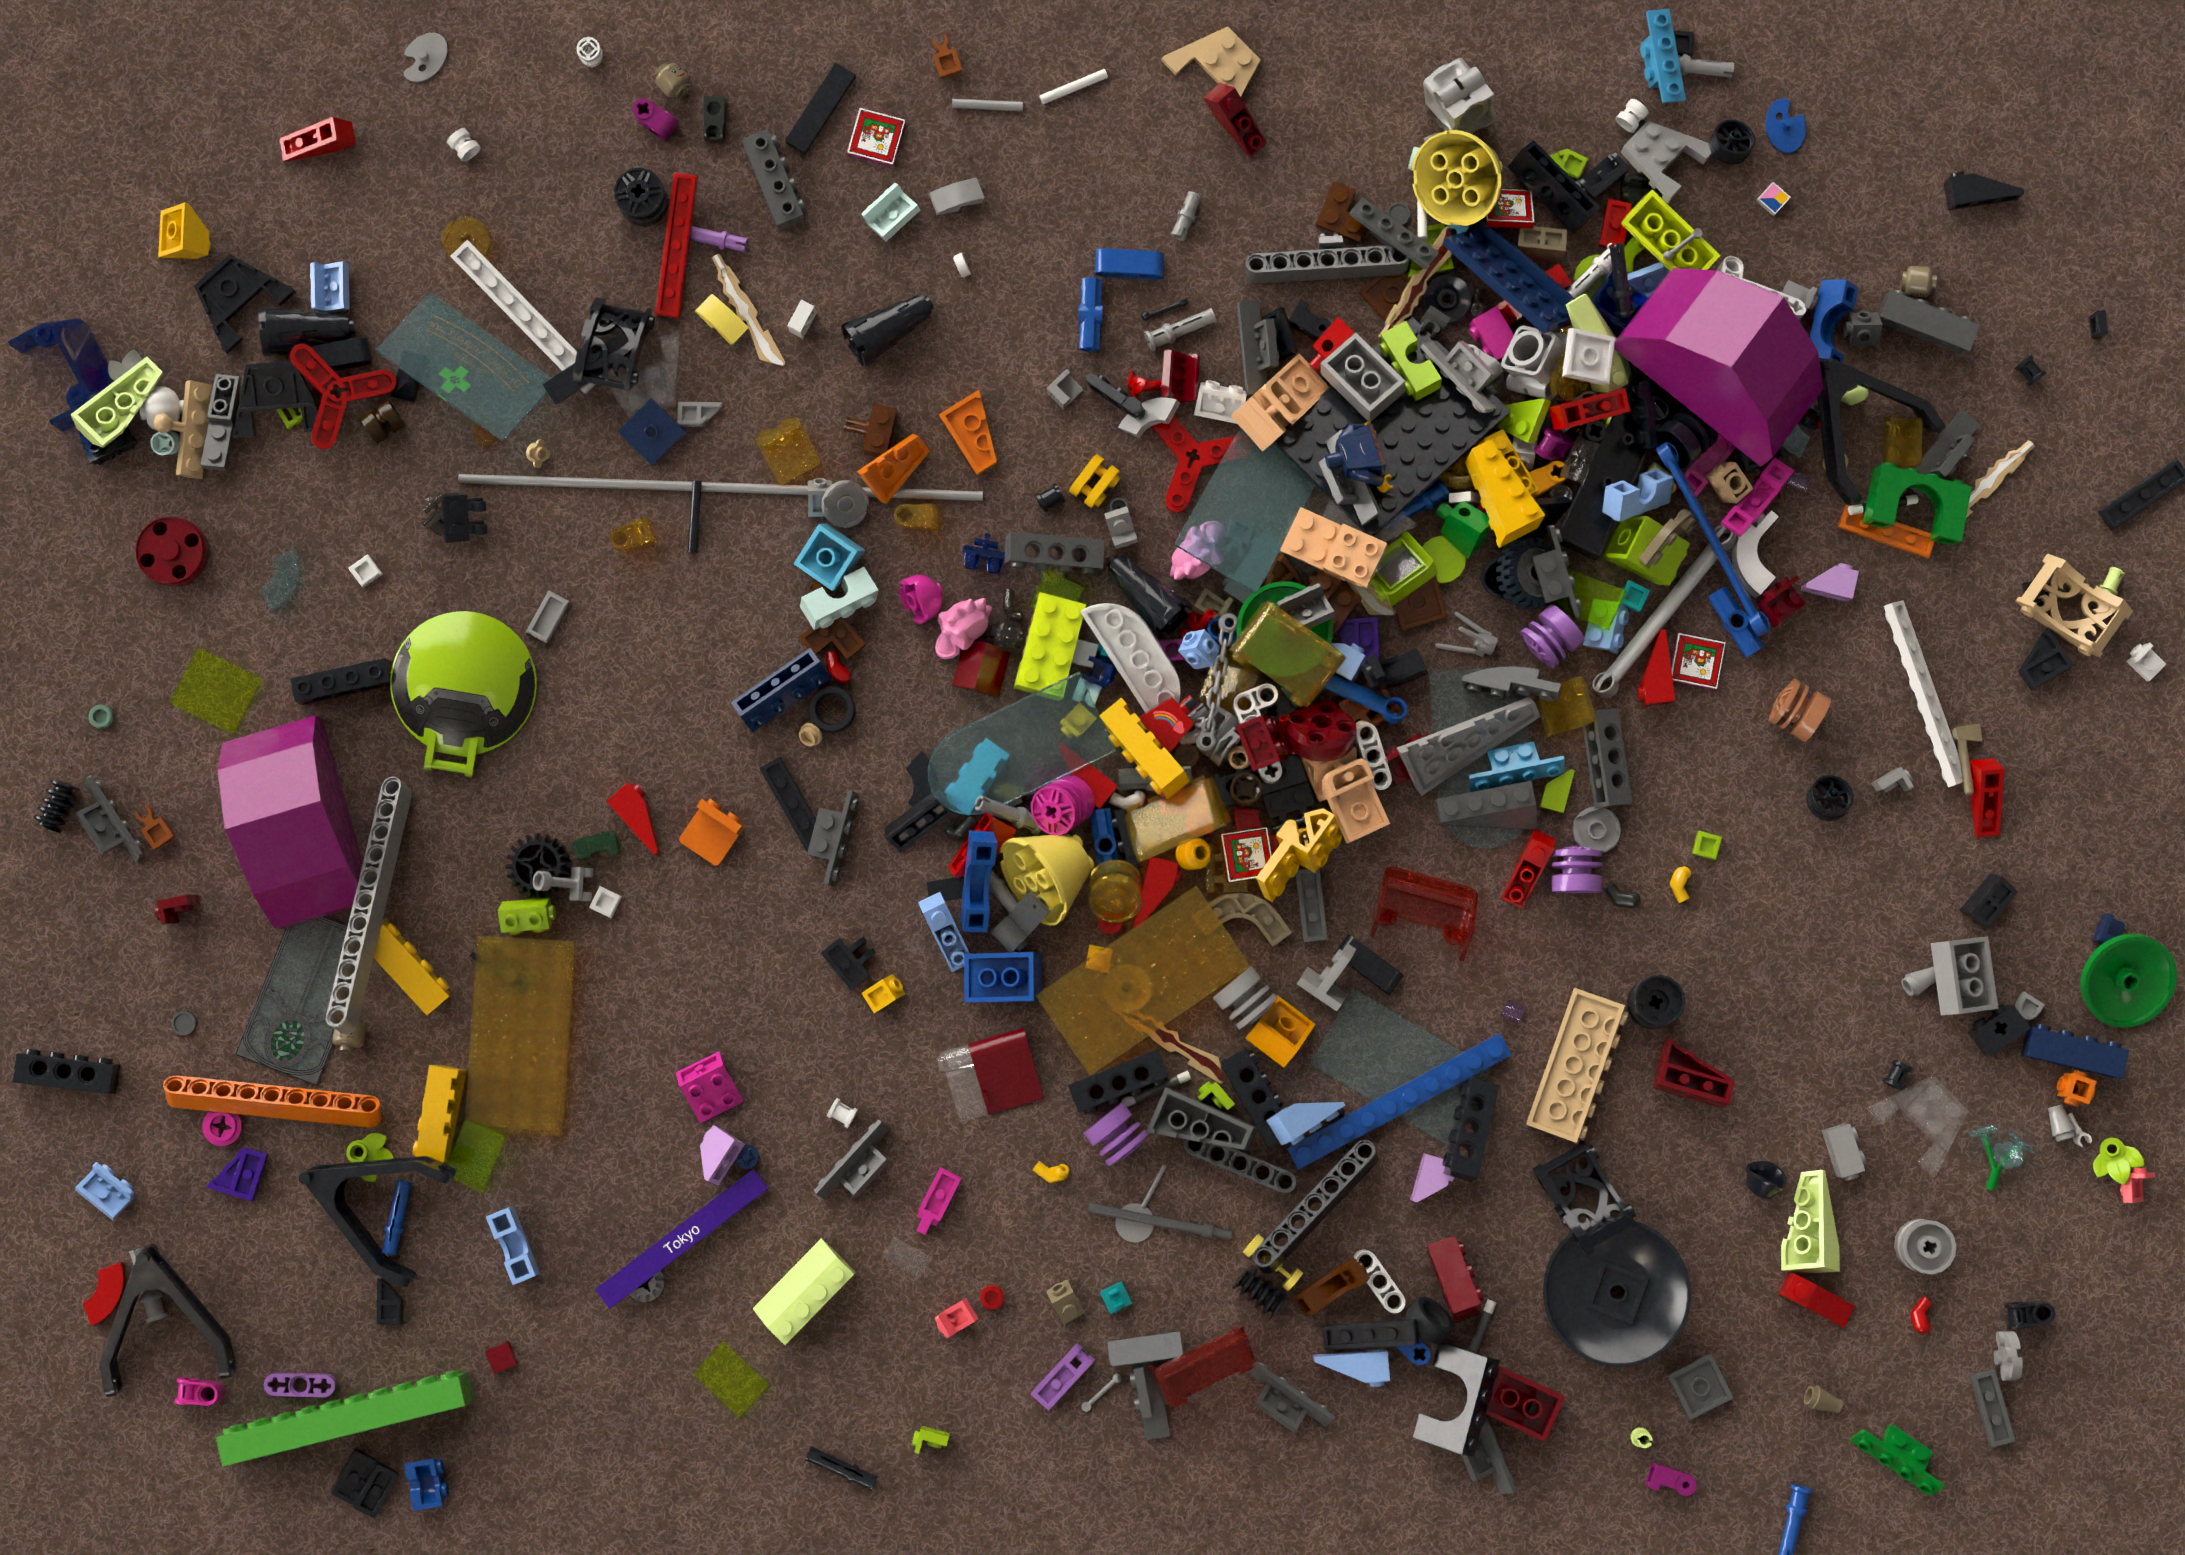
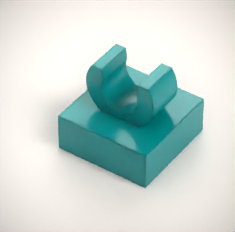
M1628 580L1617 602L1639 613L1650 590Z
M1122 1281L1100 1291L1110 1314L1132 1304Z

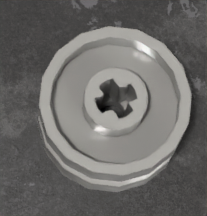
M1919 1218L1910 1220L1900 1227L1895 1236L1894 1248L1897 1258L1905 1267L1912 1271L1925 1274L1939 1273L1949 1267L1955 1258L1956 1242L1954 1235L1945 1225L1938 1221Z

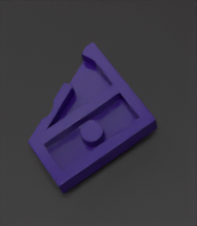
M1379 618L1347 619L1338 632L1343 644L1351 647L1352 643L1365 650L1363 654L1367 657L1376 654L1378 659H1380Z

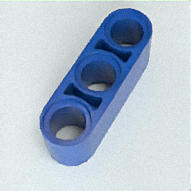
M1110 248L1096 250L1095 275L1154 280L1163 278L1164 253Z

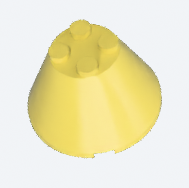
M1458 130L1444 131L1429 138L1419 148L1412 165V170H1414V184L1412 185L1420 205L1431 217L1446 225L1468 226L1486 217L1496 205L1501 190V170L1503 166L1495 151L1473 134Z
M1061 834L1011 838L1001 845L1000 853H1003V861L1000 862V866L1011 892L1019 902L1029 891L1038 899H1042L1043 904L1050 910V913L1042 920L1041 923L1056 925L1065 918L1091 869L1094 868L1093 860L1087 855L1082 847L1083 842L1081 838L1076 834L1073 836Z

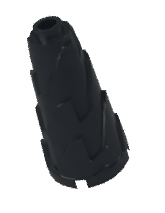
M916 295L884 309H877L858 319L847 321L841 325V331L844 339L848 338L850 343L848 346L857 361L866 367L880 355L895 346L897 341L913 331L916 326L928 319L929 315L932 314L931 310L934 309V306L928 296Z
M282 308L258 309L263 356L286 354L298 344L315 346L350 339V334H355L354 320H349L348 315L329 314L328 312H304V310H282Z
M1115 555L1107 563L1109 576L1125 593L1140 617L1159 640L1164 639V636L1161 634L1165 631L1170 635L1187 618L1189 614L1185 611L1186 608L1192 610V604L1185 597L1182 598L1175 591L1163 585L1130 558H1125L1124 555L1120 557Z

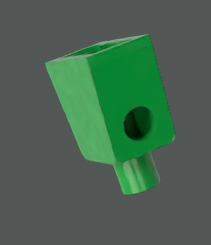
M1461 501L1454 509L1443 502L1436 511V514L1445 520L1441 534L1469 559L1482 546L1491 528L1488 522V515L1465 501Z

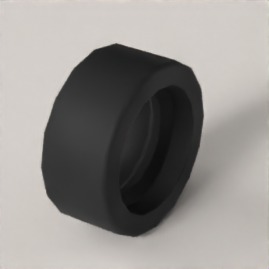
M825 687L813 695L809 704V714L813 723L820 730L827 733H838L852 724L855 717V704L852 697L845 690L839 687ZM828 696H837L846 705L845 717L835 724L824 722L818 713L820 702Z
M1419 1297L1406 1312L1407 1319H1417L1418 1335L1430 1343H1441L1454 1328L1449 1314L1431 1298Z

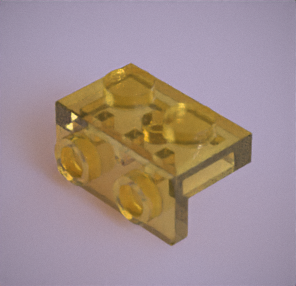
M1893 416L1884 418L1883 463H1894L1897 467L1901 468L1921 465L1922 418L1904 419Z

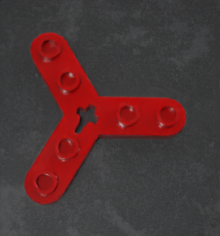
M298 344L290 352L289 357L293 366L322 394L311 433L312 444L320 450L329 449L334 445L347 402L390 393L396 386V377L389 370H377L340 378L310 346ZM335 385H337L338 389H349L348 392L341 393L340 398L330 394Z
M1173 416L1169 424L1159 423L1151 426L1179 459L1165 499L1166 507L1173 513H1181L1188 507L1201 468L1246 459L1251 452V443L1244 436H1233L1197 443L1175 416ZM1196 451V456L1200 457V459H1195L1191 468H1188L1189 457L1186 454Z

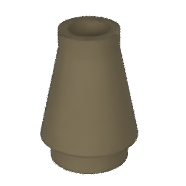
M1809 1386L1804 1395V1404L1808 1405L1809 1409L1838 1414L1843 1406L1841 1399L1836 1398L1819 1386Z

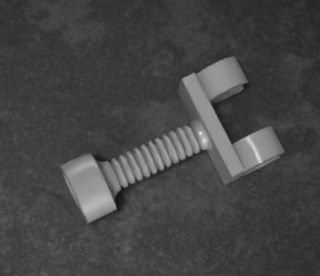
M571 867V879L552 877L547 871H537L533 877V886L536 890L547 891L550 887L570 888L569 900L592 902V892H583V877L593 878L594 868Z

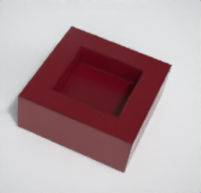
M509 1341L485 1351L494 1374L518 1364Z

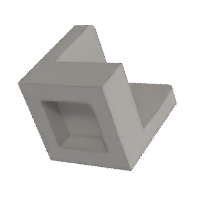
M1068 369L1047 387V394L1062 409L1067 407L1083 391V388L1070 376Z

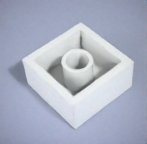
M803 300L800 301L787 325L790 333L802 339L804 338L817 314L813 305Z

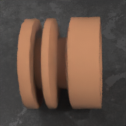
M1794 678L1775 700L1769 716V722L1776 724L1781 719L1779 724L1781 729L1786 728L1792 722L1791 735L1806 742L1823 720L1830 706L1831 698L1819 691L1814 692L1807 698L1809 686L1805 684L1799 689L1801 682Z

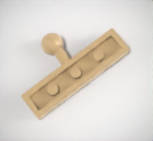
M192 380L186 381L182 422L173 421L167 414H159L154 418L153 425L158 432L167 433L170 430L180 432L176 475L193 479L203 478V469L200 464L208 429L207 414L212 392V385Z

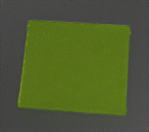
M198 647L169 703L234 734L262 679Z

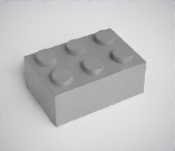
M1354 333L1321 362V375L1367 421L1371 422L1405 392V380L1357 333Z
M1988 936L1931 943L1941 1015L1998 1009Z

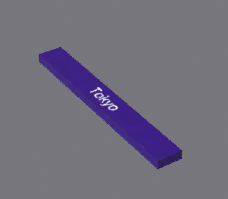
M754 1169L598 1286L595 1289L608 1308L611 1309L768 1188Z

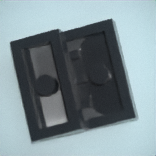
M355 1448L331 1489L330 1494L351 1504L354 1509L375 1518L399 1477V1473Z

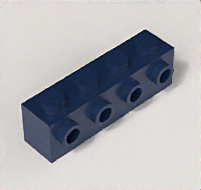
M809 648L731 703L753 733L830 680L831 677L812 649Z
M2036 1024L2035 1028H2030L2025 1034L2021 1053L2023 1057L2111 1078H2124L2129 1050L2122 1049V1044L2107 1041L2106 1044L2097 1043L2098 1038L2083 1035V1039L2074 1037V1032L2059 1030V1033L2050 1031L2051 1027Z

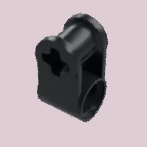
M2043 1301L2004 1304L2009 1318L2007 1329H2023L2030 1326L2047 1325L2055 1318L2056 1312L2052 1305ZM2044 1306L2046 1315L2039 1319L2037 1317V1310Z

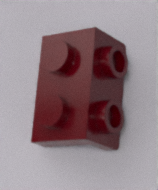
M1172 349L1164 350L1161 397L1176 399L1180 403L1197 401L1200 368L1199 354L1186 355Z

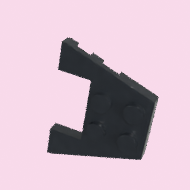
M231 254L225 257L194 285L213 325L214 332L218 336L220 345L227 354L243 341L227 321L258 293L265 289L280 306L296 293L289 285L263 273Z
M291 361L246 364L232 438L256 436L253 411L301 407L304 432H312L319 408L304 376L293 366Z

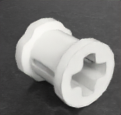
M836 1098L827 1117L835 1118L848 1129L858 1109H852Z

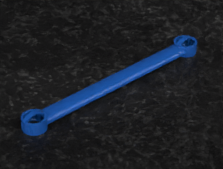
M1669 442L1659 445L1656 449L1662 462L1670 469L1748 613L1747 617L1751 627L1758 637L1770 631L1769 618L1765 613L1757 611L1678 465L1679 453L1677 448Z
M1215 618L1208 624L1206 631L1219 645L1220 634L1211 628L1214 625H1218L1219 618ZM1225 620V625L1231 627L1229 622ZM1235 630L1229 646L1240 650ZM1230 633L1223 635L1222 641L1227 639L1228 642ZM1316 666L1309 672L1298 676L1382 714L1383 718L1389 723L1401 722L1407 713V704L1401 698H1387L1321 667ZM1387 705H1398L1402 709V714L1390 711Z

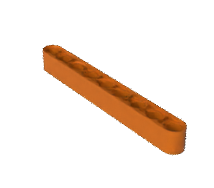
M171 1076L163 1084L167 1103L174 1108L367 1128L375 1127L382 1121L380 1102L378 1098L371 1095L187 1076Z

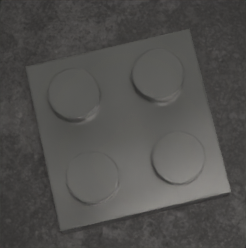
M1711 1353L1666 1374L1689 1420L1733 1399Z

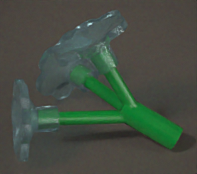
M1996 1125L1984 1126L1968 1132L1970 1137H1980L1982 1145H1985L1991 1165V1172L1986 1188L1989 1190H1996L2003 1168L2012 1169L2022 1165V1150L2031 1154L2035 1153L2029 1145L2010 1132L2009 1135L2015 1144L2013 1145L2009 1141H2005L2003 1144H1996L1993 1148L1995 1152L1993 1156L1990 1146L1992 1143L1990 1134L1999 1130Z

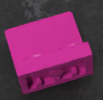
M720 1051L676 1072L679 1087L700 1123L743 1102L740 1092L726 1069Z

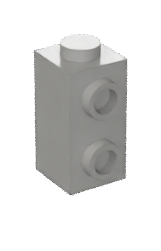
M1844 1123L1822 1130L1836 1177L1844 1178L1845 1181L1858 1178V1173L1865 1171L1866 1159L1863 1152L1858 1149L1856 1141L1859 1138L1856 1129L1851 1127V1124Z

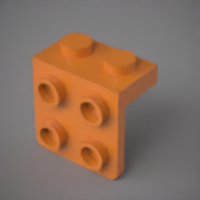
M701 799L696 806L699 808L681 834L679 841L711 864L718 866L745 827L739 824L741 819L731 812L725 815L719 811L722 806L712 799H709L708 802Z

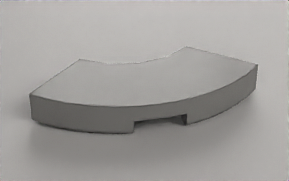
M1166 397L1145 401L1142 403L1145 409L1144 417L1136 420V418L1134 419L1127 414L1118 428L1140 438L1144 431L1152 425L1159 423L1169 424L1180 402Z

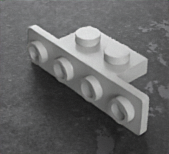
M1459 341L1447 356L1433 342H1426L1420 346L1425 352L1424 356L1428 360L1430 359L1431 362L1436 363L1440 368L1441 374L1451 379L1457 385L1456 389L1472 401V405L1477 411L1488 413L1496 409L1492 402L1481 392L1495 373L1464 341Z

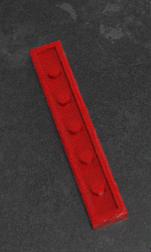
M674 172L655 310V315L680 319L699 178L697 175Z

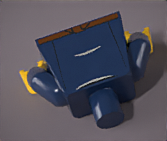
M1367 421L1365 424H1349L1336 441V452L1325 455L1327 468L1332 469L1341 466L1345 478H1352L1375 485L1379 491L1386 493L1393 488V485L1387 483L1392 479V476L1387 474L1383 477L1382 475L1385 471L1386 462L1373 424L1370 421Z

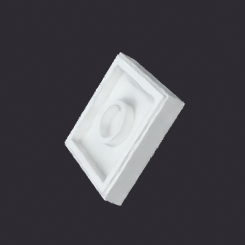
M1576 328L1568 329L1562 376L1604 386L1609 385L1615 337Z

